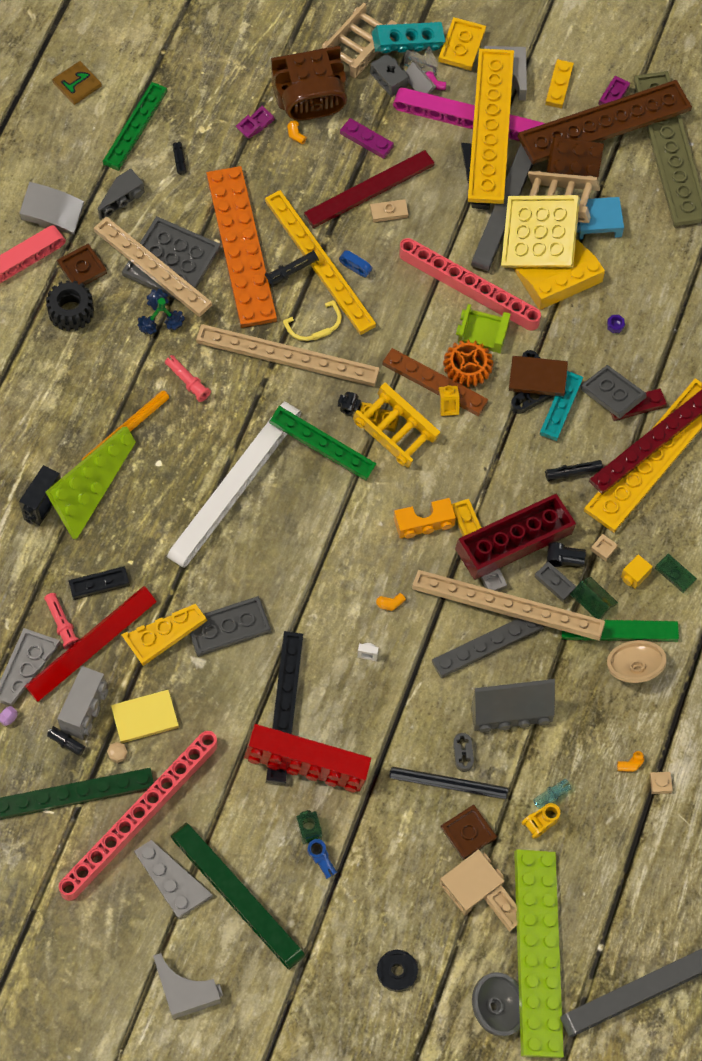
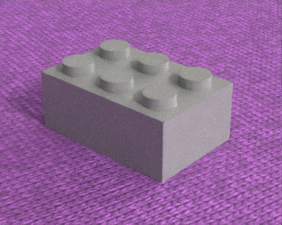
M84 666L81 667L57 718L62 732L84 740L85 735L90 734L92 729L91 722L94 717L98 716L101 700H105L108 694L107 682L103 673Z

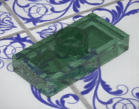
M669 553L655 566V569L682 593L697 580L692 573Z

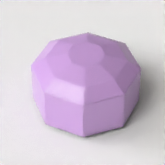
M12 706L6 707L0 713V723L4 726L10 725L18 715L17 710Z

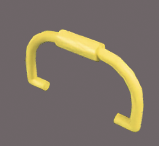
M334 300L325 303L326 308L333 306L336 311V323L331 328L323 329L307 337L299 336L291 329L289 323L294 321L293 317L283 320V324L293 338L300 341H316L336 330L341 324L342 315Z

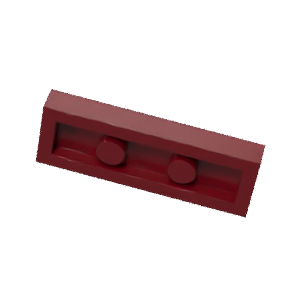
M661 388L645 392L646 398L620 419L610 412L613 421L665 408L667 403Z

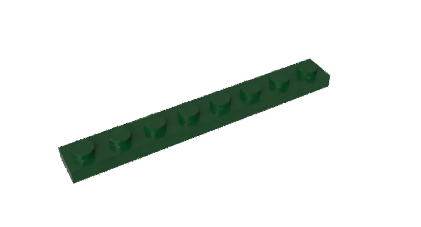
M151 767L0 797V820L146 791L154 783Z

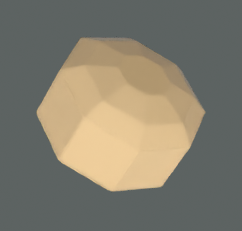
M119 742L110 744L107 750L110 761L115 763L124 761L128 754L125 745Z

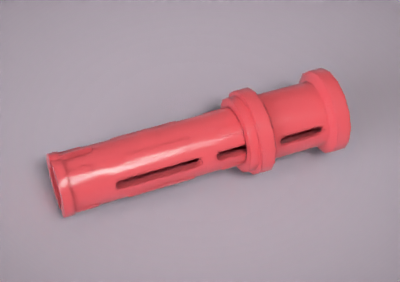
M174 355L170 356L172 360L168 357L165 360V364L186 384V389L196 396L198 402L206 400L211 394V390L206 388L198 377H194Z
M50 593L44 599L56 622L57 634L61 636L64 642L63 647L68 650L79 641V638L75 636L73 624L67 621L56 593Z

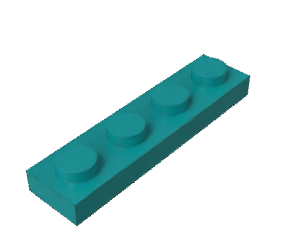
M567 371L564 397L555 396L539 435L554 441L558 440L583 381L582 376Z

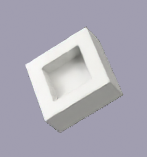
M359 643L357 658L377 661L379 647H375L371 643Z

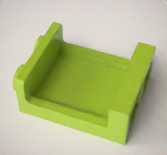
M468 304L466 310L463 309L460 320H463L462 325L458 324L457 327L458 343L461 340L464 343L468 339L470 343L476 340L477 345L483 343V349L488 348L489 351L501 354L511 314L504 312L503 316L499 317L472 310L471 304Z

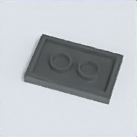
M608 365L580 386L584 393L619 419L646 398V393Z

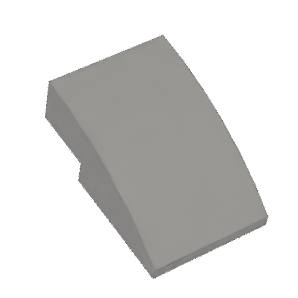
M29 182L19 214L21 220L38 223L42 228L54 225L60 232L75 234L84 201L60 190Z

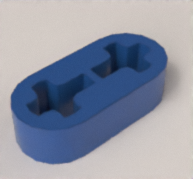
M345 250L339 257V261L345 267L362 277H367L372 271V266L367 261L348 250Z

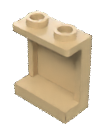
M479 849L440 878L439 885L464 916L472 910V907L504 884V876L501 871L494 869L490 864V858L485 853L482 854Z

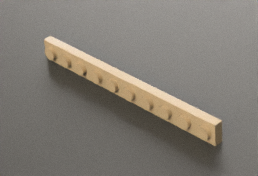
M201 324L196 338V343L373 387H375L380 369L379 367Z
M418 570L412 585L413 590L600 641L605 626V621L421 570Z

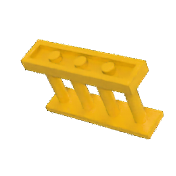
M384 383L377 393L379 398L363 414L357 410L354 413L353 420L359 428L365 429L395 456L400 465H405L409 468L413 462L410 456L426 440L433 443L438 438L440 431L387 383ZM384 403H388L393 408V411L378 426H375L369 418ZM398 415L404 417L407 423L391 439L382 432ZM412 428H416L421 435L404 452L397 443Z

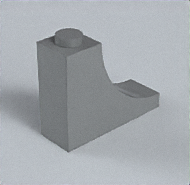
M484 46V49L514 50L512 85L517 91L518 100H526V47Z
M161 953L153 956L173 1019L221 1003L220 997L223 996L220 984L216 985L214 979L193 981L183 978L168 967Z

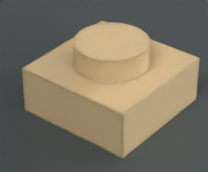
M602 534L593 544L590 551L604 561H607L616 550L618 544Z
M670 772L650 773L651 794L672 793Z

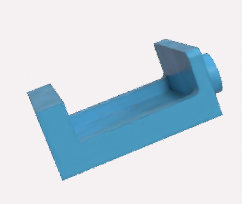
M620 197L588 199L586 206L588 207L591 219L589 223H577L579 239H583L584 234L614 232L615 238L622 237L624 223Z

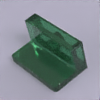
M592 577L581 580L570 594L597 619H602L607 611L618 603Z

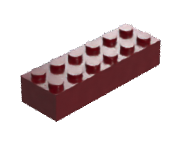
M556 493L459 538L455 550L473 579L476 580L548 546L549 543L557 542L572 535L576 522Z

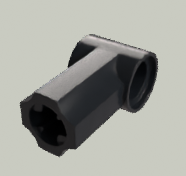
M558 542L549 543L546 563L549 562L554 567H561L563 565L584 567L586 550L565 547L564 544Z

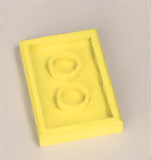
M169 690L111 705L121 743L179 728Z

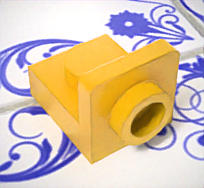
M451 385L439 387L441 416L459 415L458 387Z

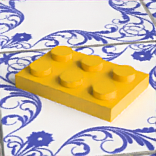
M453 17L438 62L471 71L483 40L486 26Z

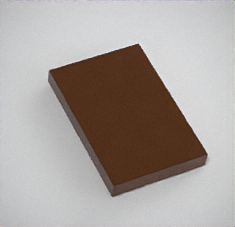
M512 356L509 391L564 397L568 361Z

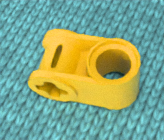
M554 803L546 804L521 822L531 832L533 840L558 823L560 808ZM553 811L556 817L548 818L545 813Z

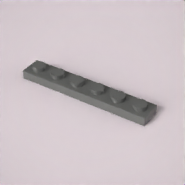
M516 619L432 659V664L440 678H443L544 630V625Z

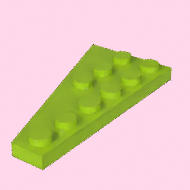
M128 427L119 429L46 491L47 496L72 539L78 538L135 445L136 441Z

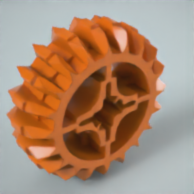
M469 339L466 343L461 340L459 345L454 342L453 347H449L444 355V372L448 373V378H453V382H459V385L466 384L467 388H469L470 384H473L476 387L478 382L483 384L484 379L487 380L489 374L492 373V354H489L488 348L483 349V343L477 345L476 340L473 343H470ZM477 357L481 360L483 366H480L479 362L476 361ZM454 360L458 362L457 364L460 366V369L455 366Z

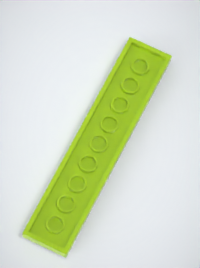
M516 849L514 851L521 1057L561 1059L564 1057L563 1026L560 1020L562 1016L556 852Z

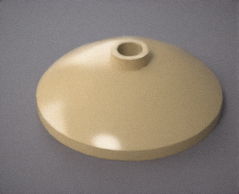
M642 640L629 641L617 646L610 652L607 658V667L611 675L628 683H642L655 678L664 670L667 663L666 654L660 646Z

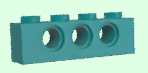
M442 22L377 25L372 31L375 52H406L407 50L418 52L424 49L435 51L440 49L445 43Z

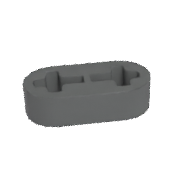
M459 733L455 736L453 743L455 765L461 772H467L471 770L474 763L472 740L468 734ZM460 739L468 742L465 743V750H462L461 744H457L460 742ZM462 755H465L466 761H470L467 763V766L459 763L462 761Z

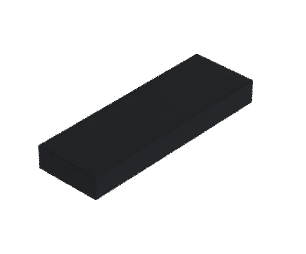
M125 566L68 580L73 600L130 586Z

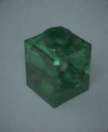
M307 810L296 816L302 844L310 843L314 839L322 840V831L316 811L311 812ZM310 822L314 825V827L312 829H306L304 828V824Z

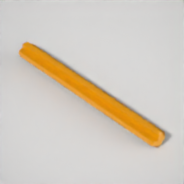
M164 390L159 392L84 456L82 461L122 427H128L131 432L169 399L168 393Z

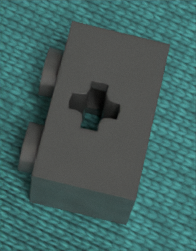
M388 53L371 63L370 74L390 97L396 95L399 88L408 87L409 76L407 72L402 70L398 66L397 61L391 58Z

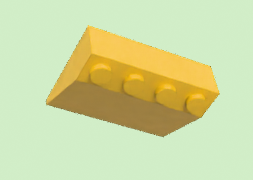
M577 239L573 268H513L539 310L602 283L605 270L596 256Z

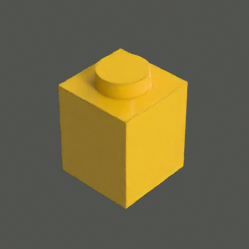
M638 554L623 569L621 578L626 585L636 589L650 575L653 566Z

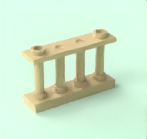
M364 2L360 7L355 8L351 17L321 47V49L334 47L342 42L358 52L359 55L356 59H352L343 52H341L340 57L342 61L349 65L350 76L356 78L379 53L375 52L372 35L356 26L361 20L373 27L383 25L366 14V3ZM390 20V22H389L387 25L397 24V23H396L395 21H393V20ZM353 31L370 43L367 47H362L346 36Z
M541 171L528 172L531 185H533L529 196H537L540 186H550L547 196H554L557 187L567 188L565 195H572L574 189L584 190L579 203L578 222H590L591 216L586 205L591 190L600 191L597 177L545 173Z

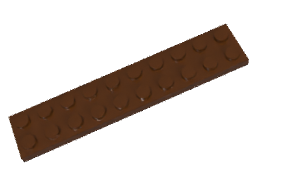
M674 80L519 132L517 137L533 165L549 159L552 137L601 142L689 112L692 106L678 81Z

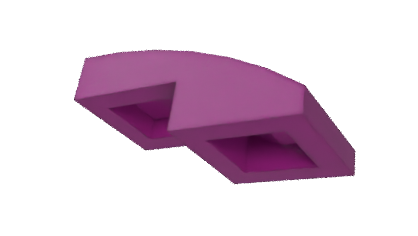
M261 106L251 116L247 115L235 127L249 139L271 124L275 118L267 109Z

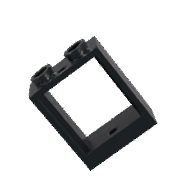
M45 465L42 466L19 501L23 519L29 524L35 523L39 526L53 506L46 491L61 479L60 473Z

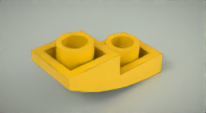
M362 402L360 412L363 414L372 404ZM380 407L369 420L375 426H378L392 411L384 410ZM398 415L384 430L395 432L400 416Z

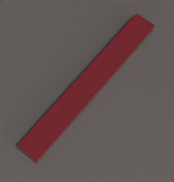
M423 150L305 211L304 216L314 229L433 167L435 162L426 150Z

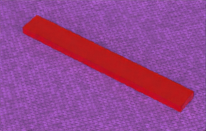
M143 586L27 683L25 688L34 700L39 702L157 601L149 590Z

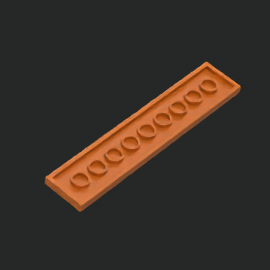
M238 166L206 172L240 326L245 328L277 322L269 282L265 276L266 269L242 167Z

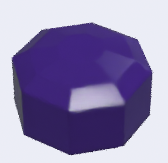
M611 315L607 320V329L612 333H620L625 327V320L620 315Z

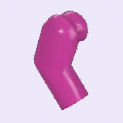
M431 71L425 73L436 85L435 90H446V82L437 81Z

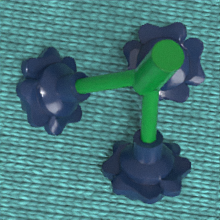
M160 288L157 291L152 289L151 293L146 297L149 300L147 305L156 311L148 318L142 316L137 319L139 330L145 334L152 335L157 332V324L154 322L155 317L160 311H164L167 314V319L164 323L167 325L168 330L178 329L185 320L182 311L177 312L175 310L172 313L165 308V305L168 303V299H166L168 294L164 293Z

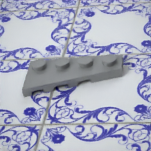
M23 628L0 680V703L13 706L26 689L25 685L37 675L61 644L60 640Z
M152 840L134 851L178 919L213 897L205 887Z

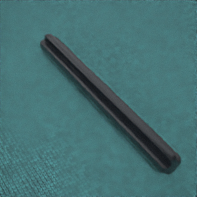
M391 767L389 776L392 779L506 799L508 795V788L398 767Z

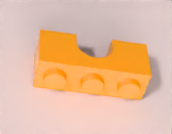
M450 498L431 502V515L426 518L417 516L413 506L394 510V521L399 538L409 539L417 534H430L435 530H448L455 526L456 517Z

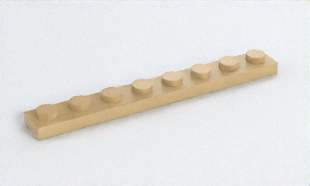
M107 216L94 227L95 233L198 317L202 316L212 306V302Z

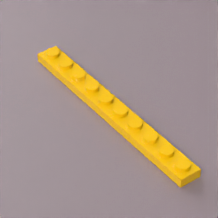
M281 190L266 197V204L303 256L312 252V250L315 251L319 261L310 264L358 333L362 335L375 328L376 323Z

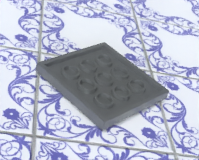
M157 216L140 242L142 246L195 289L221 248L219 243ZM130 260L122 271V276L156 291L160 288L168 296L176 299Z

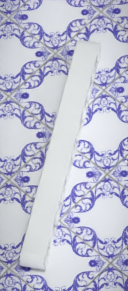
M283 402L280 405L300 417L301 411L287 402ZM269 421L172 546L167 555L168 559L183 568L190 563L287 435L285 432L271 425Z

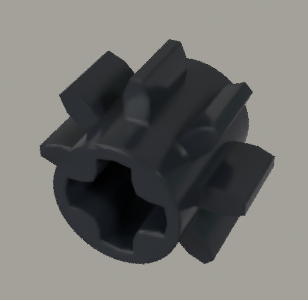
M346 392L345 396L340 395L338 400L340 411L346 415H352L354 411L359 410L361 406V400H358L359 396L353 392Z

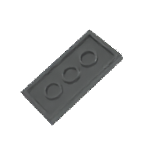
M257 596L205 613L204 616L208 621L189 635L198 657L271 633V628L260 598Z

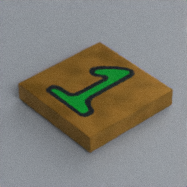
M81 61L52 79L54 85L74 105L102 87L101 82Z

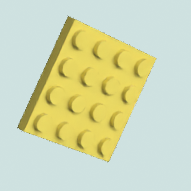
M578 195L508 196L501 266L503 268H573L580 197Z

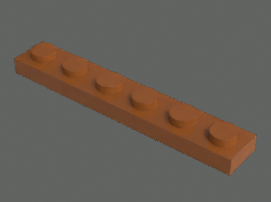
M391 348L383 360V366L439 396V387L457 386L459 406L478 417L488 403V399L463 385H459L457 382H453L452 379Z

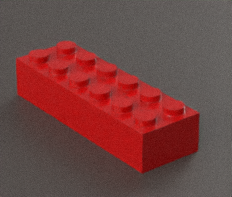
M254 724L244 755V759H248L250 763H262L273 770H286L291 775L300 774L306 776L311 781H324L329 786H341L349 792H360L366 781L372 759L368 756L258 724Z

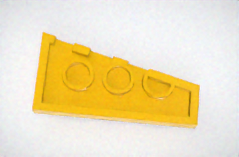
M193 604L172 613L171 616L159 618L154 623L146 626L142 625L137 627V630L130 633L125 632L121 635L144 666L208 620L198 606Z

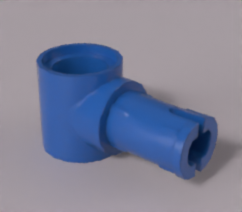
M320 839L312 840L307 847L308 855L313 858L315 864L318 863L325 878L328 879L331 877V874L335 875L338 872L328 858L330 855L326 850L325 843ZM313 844L321 845L322 852L316 855L311 852Z

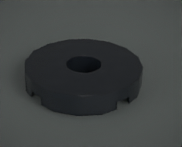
M398 949L391 950L380 958L377 965L378 980L389 991H405L413 986L417 979V962L408 952ZM396 965L403 969V973L399 976L394 975L391 971Z

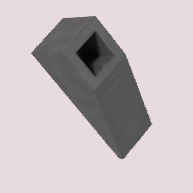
M132 169L122 173L114 180L98 207L100 220L106 216L109 217L114 211L125 207L130 201L141 197L145 193L144 183Z

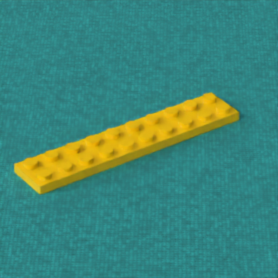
M479 48L468 202L504 204L514 50Z
M695 378L656 425L702 389V382ZM702 415L603 495L598 491L585 506L584 512L615 533L701 431Z

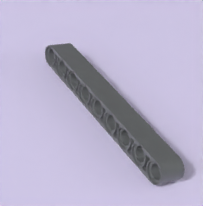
M520 144L505 180L504 204H495L473 256L472 267L489 272L504 237L508 196H521L528 179V172L533 167L522 144Z
M702 949L562 1015L560 1020L569 1037L580 1034L701 976Z

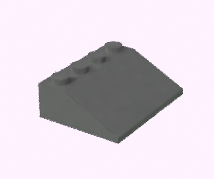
M555 679L475 688L471 705L474 731L489 732L491 729L496 728L507 730L513 726L526 728L531 724H539L541 726L550 724V722H553L555 715Z

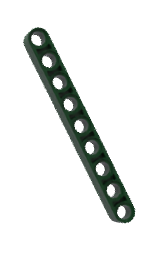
M187 822L170 835L174 843L288 970L305 957L301 948Z

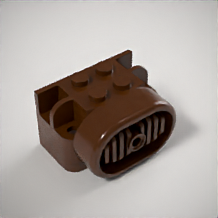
M340 46L271 58V81L276 102L280 109L285 110L288 117L298 121L310 120L336 114L347 104L345 91L346 76L344 64L340 58Z

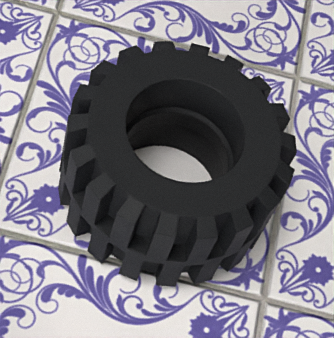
M67 280L66 283H58L59 286L54 285L52 291L49 290L48 297H46L50 321H53V325L55 327L59 326L61 330L66 328V331H71V329L77 331L79 327L84 328L85 323L89 324L91 322L90 318H93L94 305L90 290L85 288L84 284H78V281L70 283V280ZM68 302H76L79 304L76 308L71 310H65L61 308L64 304Z

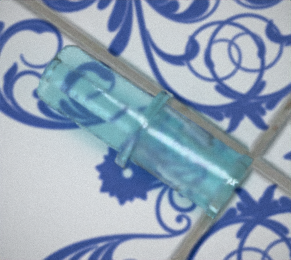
M562 779L553 787H547L545 792L534 798L535 806L541 809L553 800L557 801L558 797L571 790V785L569 784L563 788L562 786L568 783V781Z

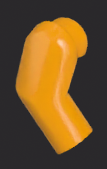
M290 121L287 125L289 137L303 145L307 137L299 133V123L297 121Z
M401 593L393 599L379 596L376 604L381 609L393 611L406 601V598Z
M636 751L628 762L618 761L617 771H637L644 763V754Z

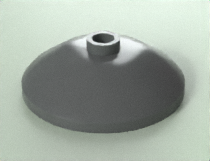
M494 972L483 976L476 983L472 994V1007L477 1021L487 1032L495 1036H508L517 1032L520 1029L518 983L503 973Z

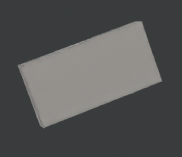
M412 62L406 70L409 76L408 83L415 91L431 94L436 85L416 62Z

